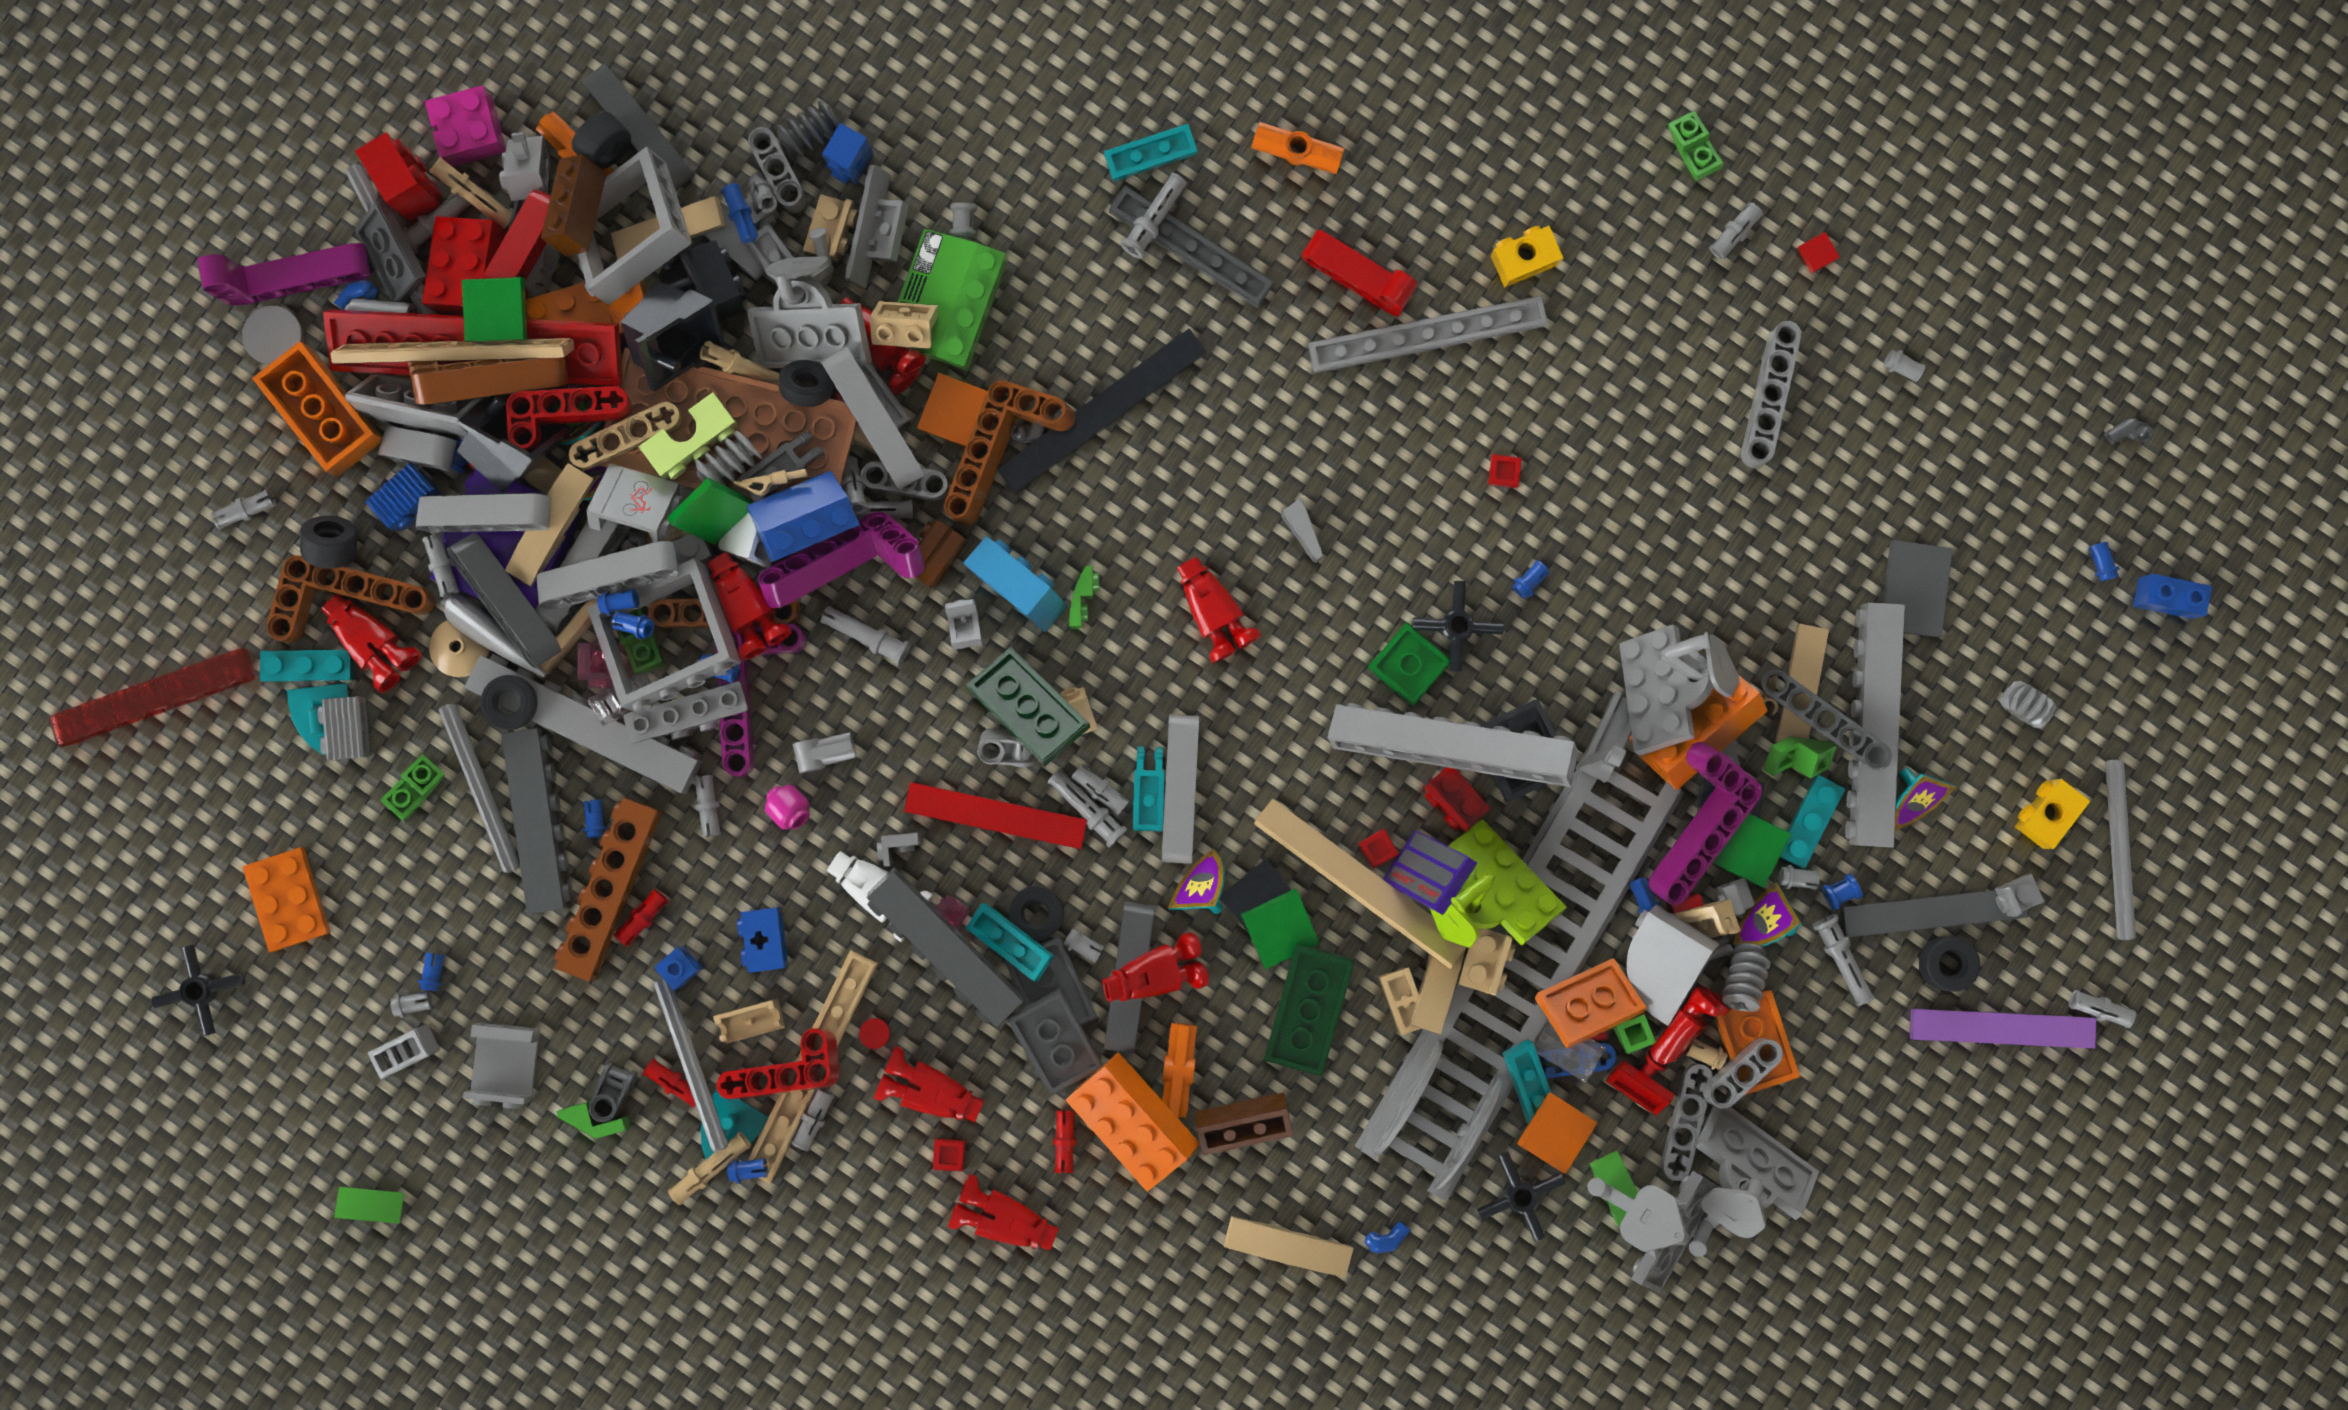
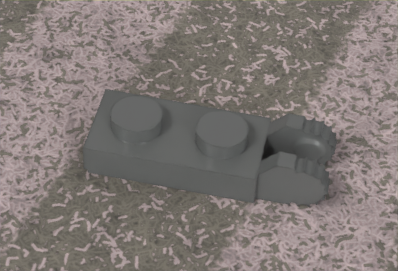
M807 431L789 444L786 442L738 479L742 481L781 470L791 472L806 469L805 466L813 463L825 451L819 446L813 448L801 459L794 451L808 444L813 438L810 431ZM754 483L753 486L750 487L756 490H762L764 485ZM773 484L768 493L761 496L748 490L747 492L756 502L770 496L785 484Z

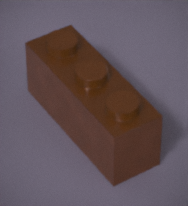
M583 154L559 160L541 239L564 256L589 252L607 174Z
M1284 1092L1195 1112L1196 1129L1203 1155L1293 1136Z

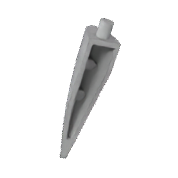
M455 594L442 599L441 605L445 607L446 619L467 637L541 677L547 674L540 665L532 668L500 625L465 596Z

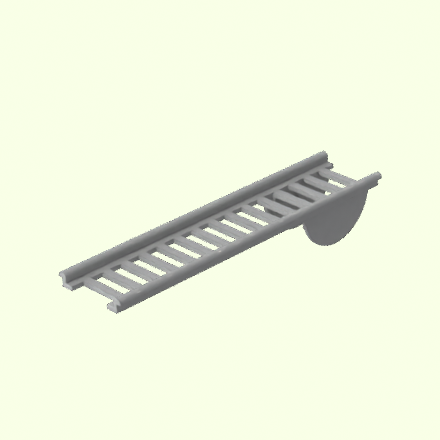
M1584 755L1582 756L1576 767L1577 771L1573 774L1571 787H1564L1522 861L1546 886L1590 912L1581 927L1562 915H1559L1551 922L1554 926L1575 937L1566 953L1536 935L1525 943L1559 963L1551 979L1514 957L1511 962H1505L1506 968L1543 990L1580 973L1629 889L1630 882L1636 877L1682 798L1684 792L1680 788L1676 791L1665 782L1656 796L1613 770L1607 782L1650 806L1648 813L1641 822L1590 792L1597 779L1578 769ZM1583 803L1633 831L1635 835L1628 847L1625 848L1576 819L1575 817ZM1568 829L1619 858L1620 861L1613 873H1608L1561 845L1560 843ZM1552 856H1557L1604 884L1605 886L1597 900L1545 871ZM1501 924L1488 929L1504 935L1509 933ZM1456 983L1441 1035L1424 1029L1421 1031L1355 1144V1147L1373 1159H1376L1378 1154H1381L1389 1146L1433 1172L1436 1176L1427 1191L1445 1201L1449 1198L1514 1086L1504 1058L1454 1029L1453 1026L1461 1012L1465 1013L1512 1041L1511 1048L1527 1039L1532 1041L1536 1048L1550 1024L1538 1003L1533 1005L1505 987L1502 991L1497 990L1495 996L1529 1016L1520 1032L1470 1003L1468 1000L1475 989ZM1446 1038L1498 1068L1490 1084L1485 1083L1441 1056L1443 1043ZM1435 1068L1440 1069L1483 1095L1474 1111L1428 1084ZM1421 1095L1467 1121L1466 1125L1463 1123L1457 1132L1459 1137L1413 1111ZM1406 1121L1452 1148L1443 1164L1396 1136Z

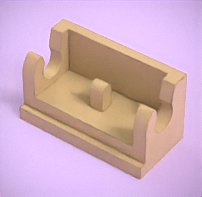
M1731 899L1704 904L1703 906L1675 914L1671 913L1710 938L1740 932Z
M1409 967L1399 968L1397 971L1378 976L1399 1034L1402 1036L1421 1029L1410 1025L1419 993Z
M778 998L713 1016L715 1025L719 1026L721 1030L719 1038L721 1042H726V1044L786 1028Z

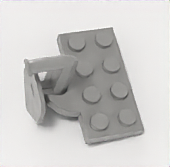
M816 228L809 234L810 239L814 241L817 257L781 259L765 268L766 274L777 281L778 289L773 298V307H752L747 311L758 363L766 368H783L788 363L797 360H811L821 363L845 347H848L859 366L868 365L872 362L860 303L833 304L829 293L823 287L830 282L833 274V265L829 256L830 250L825 228Z
M1672 624L1619 643L1634 752L1641 756L1695 738L1691 710L1701 705L1709 697L1712 689H1716L1726 698L1733 695L1740 681L1739 675L1723 642L1716 636L1705 632L1704 635L1681 641L1679 628ZM1705 649L1707 659L1696 651Z
M1713 1106L1695 1147L1720 1165L1719 1179L1722 1188H1714L1702 1199L1701 1206L1706 1214L1702 1217L1693 1241L1689 1244L1690 1253L1698 1257L1706 1254V1244L1711 1232L1719 1224L1739 1237H1754L1765 1228L1766 1220L1763 1209H1766L1772 1203L1797 1220L1805 1211L1819 1174L1817 1169L1733 1108L1721 1109Z
M1692 1171L1690 1176L1688 1175L1682 1180L1679 1186L1680 1194L1677 1198L1654 1185L1643 1187L1634 1200L1606 1184L1604 1180L1598 1177L1592 1178L1587 1185L1590 1194L1601 1196L1627 1212L1620 1225L1621 1235L1625 1241L1646 1252L1644 1256L1639 1257L1633 1267L1634 1274L1631 1279L1658 1293L1663 1289L1700 1224L1701 1219L1705 1215L1701 1206L1703 1197L1714 1188H1720V1186Z

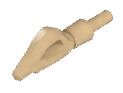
M806 469L791 472L781 470L772 474L733 482L735 485L761 496L768 493L773 484L789 483L788 480L806 477L807 471ZM754 483L764 485L762 490H756L750 486H753Z

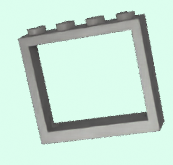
M647 146L605 178L596 220L647 182L660 229L606 270L603 268L594 234H592L589 252L578 254L580 260L579 267L584 274L586 281L584 285L587 292L592 297L597 296L607 305H610L692 243L667 163Z
M695 558L678 566L679 574L677 577L635 588L639 595V607L619 611L625 613L633 612L694 583L718 653L633 691L610 625L617 611H614L613 615L602 614L598 608V603L587 608L618 700L623 708L634 712L641 709L648 710L652 707V703L675 698L679 695V691L687 687H699L706 682L705 679L714 675L728 674L727 670L741 663L707 565Z

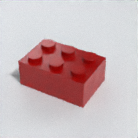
M385 132L355 150L384 201L412 225L418 221V216L423 214L427 216L442 204L439 198L443 194L433 180L430 181L425 174L428 171L425 164L418 155L415 156L409 147L406 148L400 138L395 140Z
M436 216L422 303L437 314L463 316L462 280L482 279L485 270L507 232L493 220Z

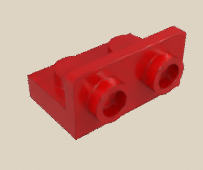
M1445 767L1423 787L1427 792L1424 795L1425 799L1433 808L1440 807L1447 814L1444 820L1455 832L1458 829L1462 833L1467 832L1476 821L1491 809L1455 768Z

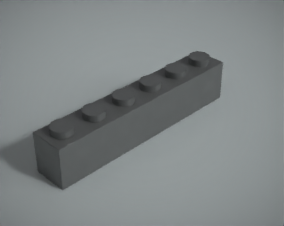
M539 728L501 734L527 914L571 908L570 902L573 901L574 897L573 889L570 883L567 884L566 872L569 871V860L567 854H563L561 844L565 840L563 825L558 823L557 812L561 808L558 794H554L553 782L556 781V771L554 765L550 764L548 752L552 751L551 738L549 734L545 733L544 729Z
M895 867L868 892L867 899L869 902L867 905L879 917L883 914L891 922L889 925L890 929L899 938L905 936L913 944L911 946L912 951L922 960L927 958L934 965L932 968L934 973L942 981L948 979L956 987L953 989L956 995L965 1003L969 1000L977 1008L975 1013L984 1023L988 1024L991 1022L997 1027L1023 1003L1022 994Z

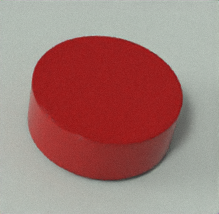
M871 1018L865 1021L859 1030L861 1042L870 1049L881 1048L889 1041L891 1035L889 1025L880 1018Z

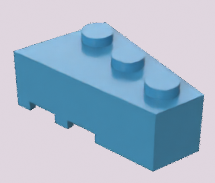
M986 536L963 564L1045 633L1068 605L1052 589L1055 584L1043 573L1037 577L1031 572L1034 567L1021 556L1016 560L1010 555L1012 549L1000 539L994 542Z

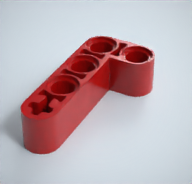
M533 189L485 270L482 279L521 277L525 278L526 282L547 242L541 239L550 202L549 194L538 189ZM525 286V299H528L529 292Z
M1321 230L1315 231L1301 254V258L1314 268L1396 317L1400 316L1418 285L1417 281L1407 273L1395 270L1392 274Z
M617 386L516 392L508 398L506 404L508 439L513 444L532 453L541 446V425L622 420L631 413L632 404L626 392ZM619 398L621 402L618 403L617 408H613L611 404H614L615 399ZM585 399L593 401L590 409L586 411L578 410V405L581 401ZM551 402H561V408L557 412H547V407ZM520 404H530V409L527 413L522 415L516 414L517 407ZM531 433L530 442L524 445L518 444V438L521 434Z
M809 1029L801 1037L802 1061L724 1072L716 1082L717 1092L725 1099H746L833 1086L837 1082L840 1073L836 1037L831 1031L826 1029ZM820 1034L823 1038V1046L820 1050H817L814 1046V1040ZM821 1065L826 1069V1077L822 1081L817 1077V1070ZM792 1069L797 1074V1080L793 1085L788 1081V1075ZM762 1074H765L768 1078V1084L764 1089L759 1084ZM744 1081L746 1087L741 1086L732 1089V1083Z

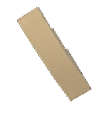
M567 463L546 495L552 498L548 530L525 531L505 569L506 572L530 587L534 585L537 575L542 573L566 538L564 533L581 510L579 505L596 482L592 477Z
M1465 950L1451 969L1429 954L1425 965L1426 971L1418 992L1419 998L1410 1025L1441 1035Z
M1231 1216L1223 1245L1225 1248L1345 1278L1353 1252V1247L1346 1244L1323 1240L1317 1236L1290 1231L1284 1227Z

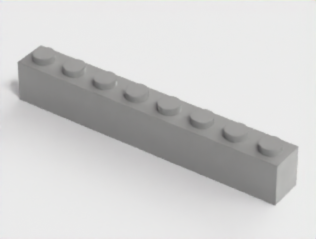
M1865 603L1860 605V609L1856 611L1855 626L1859 628V638L1854 643V657L1858 659L1857 670H1854L1852 676V685L1856 688V700H1853L1851 704V716L1855 718L1856 724L1890 748L1892 760L1889 766L1882 770H1873L1855 757L1849 761L1848 776L1852 778V787L1847 793L1846 802L1847 807L1850 809V821H1847L1845 826V836L1849 839V845L1894 848L1905 605ZM1851 730L1849 744L1850 747H1854L1860 743L1861 734L1856 730ZM1874 748L1869 752L1868 758L1872 764L1881 765L1886 761L1887 754L1881 748Z
M493 653L490 658L482 655L479 656L464 686L465 689L481 696L486 685L497 677L503 675L521 677L532 685L537 695V710L531 721L679 793H688L694 777H696L703 761L695 758L697 752L682 745L678 750L668 745L670 739L664 736L631 743L626 725L614 719L616 716L615 712L602 706L598 710L587 705L590 700L575 693L569 697L561 693L563 687L549 680L542 684L534 680L536 674L522 667L515 671L507 667L508 660ZM506 691L500 695L498 705L516 712L520 707V697L514 691Z
M1347 703L1346 706L1336 704L1327 737L1332 747L1338 750L1571 787L1578 757L1575 742L1565 736L1541 737L1539 733L1533 731H1524L1522 734L1511 732V730L1502 726H1494L1493 729L1470 721L1458 724L1452 723L1449 719L1443 717H1434L1433 719L1422 718L1420 715L1412 712H1406L1404 715L1385 708H1375V710L1364 709L1362 706L1354 703Z

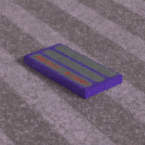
M1415 830L1383 880L1400 892L1443 915L1452 903L1451 898L1456 897L1476 867L1477 862Z

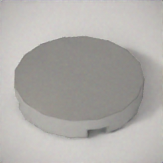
M264 306L255 310L246 319L242 329V342L247 353L256 361L266 365L271 364L297 342L301 341L304 343V328L298 318L291 311L279 306Z

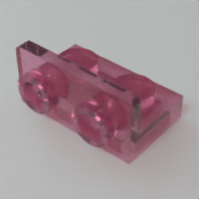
M578 643V680L587 681L589 687L615 689L600 645Z

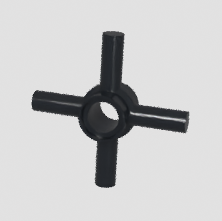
M1454 581L1453 611L1446 614L1443 619L1413 617L1412 620L1413 630L1442 631L1444 636L1451 641L1450 671L1462 672L1463 641L1470 638L1473 633L1503 635L1504 623L1473 621L1470 614L1465 612L1466 581ZM1457 618L1464 622V633L1457 634L1451 629L1452 619Z
M195 946L182 947L188 978L181 983L179 990L153 996L152 1005L154 1008H159L183 1001L190 1006L196 1007L203 1036L215 1034L209 1003L216 998L218 991L244 985L246 982L243 973H238L214 980L207 975L201 974ZM197 983L203 988V994L200 998L194 992Z
M1509 1151L1499 1154L1497 1157L1509 1185L1505 1190V1197L1477 1208L1481 1220L1510 1208L1514 1212L1523 1214L1534 1241L1545 1238L1533 1208L1537 1204L1539 1195L1566 1184L1562 1173L1560 1172L1532 1184L1527 1180L1520 1179ZM1519 1189H1527L1529 1193L1527 1201L1522 1204L1515 1203V1192Z

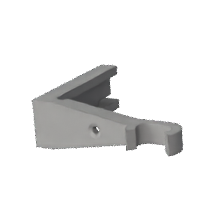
M1617 691L1612 695L1578 768L1604 783L1609 780L1615 766L1619 767L1626 754V750L1623 748L1631 733L1630 719L1627 718L1629 713L1627 699L1622 697L1615 710L1622 695Z

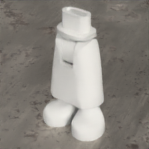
M840 851L827 871L837 878L836 882L838 884L841 883L842 887L866 911L883 923L887 918L883 914L880 917L877 916L867 905L869 902L867 894L889 871L869 862L859 860L856 856L850 858ZM921 891L920 893L931 902L933 894L928 891ZM893 933L895 939H897L900 942H903L906 938L905 936L903 938H899L895 933Z

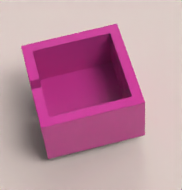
M483 85L425 100L430 124L435 130L433 135L438 155L452 167L506 152L493 96Z

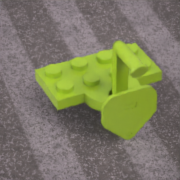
M1482 819L1448 846L1477 862L1476 867L1456 897L1451 898L1452 903L1445 914L1441 915L1432 909L1430 910L1439 934L1443 939L1471 948L1479 938L1478 929H1491L1499 924L1523 946L1562 914L1567 907Z

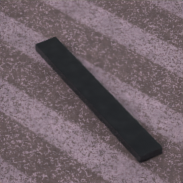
M1188 328L1075 411V422L1070 429L1066 431L1051 429L999 467L997 471L1016 495L1206 355L1207 351Z

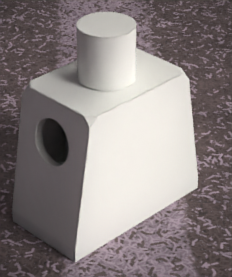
M748 512L719 540V549L742 560L769 568L771 565L770 559Z

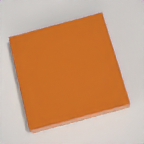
M938 372L917 429L966 448L987 391Z
M1549 1092L1517 1144L1566 1174L1596 1127L1597 1122Z

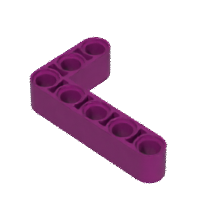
M362 243L345 244L245 267L220 254L205 255L197 259L203 291L232 306L261 302L361 280L371 276L366 246Z
M873 512L859 519L860 525L811 545L767 568L759 574L758 582L767 605L771 608H781L876 556L883 559L902 577L913 578L922 574L926 567L919 542L887 513Z
M787 624L791 631L798 633L797 643L790 647L786 646L784 641L775 646L767 644L768 650L758 656L800 652L806 646V634L794 624ZM754 626L758 634L763 633L760 626ZM742 634L735 635L738 639L737 652L744 643ZM715 644V654H717L718 650ZM741 660V663L738 664L740 674L734 682L742 684L748 710L720 719L723 768L728 774L737 777L748 776L753 771L755 765L748 660ZM717 678L718 687L731 684L729 681ZM735 725H741L744 731L743 737L739 741H733L730 736V731ZM737 755H742L745 758V767L737 772L732 767V760Z
M1704 742L1694 743L1687 752L1686 760L1689 766L1716 788L1658 865L1648 883L1651 892L1673 906L1681 904L1688 897L1758 802L1762 793V787L1759 782L1724 753Z

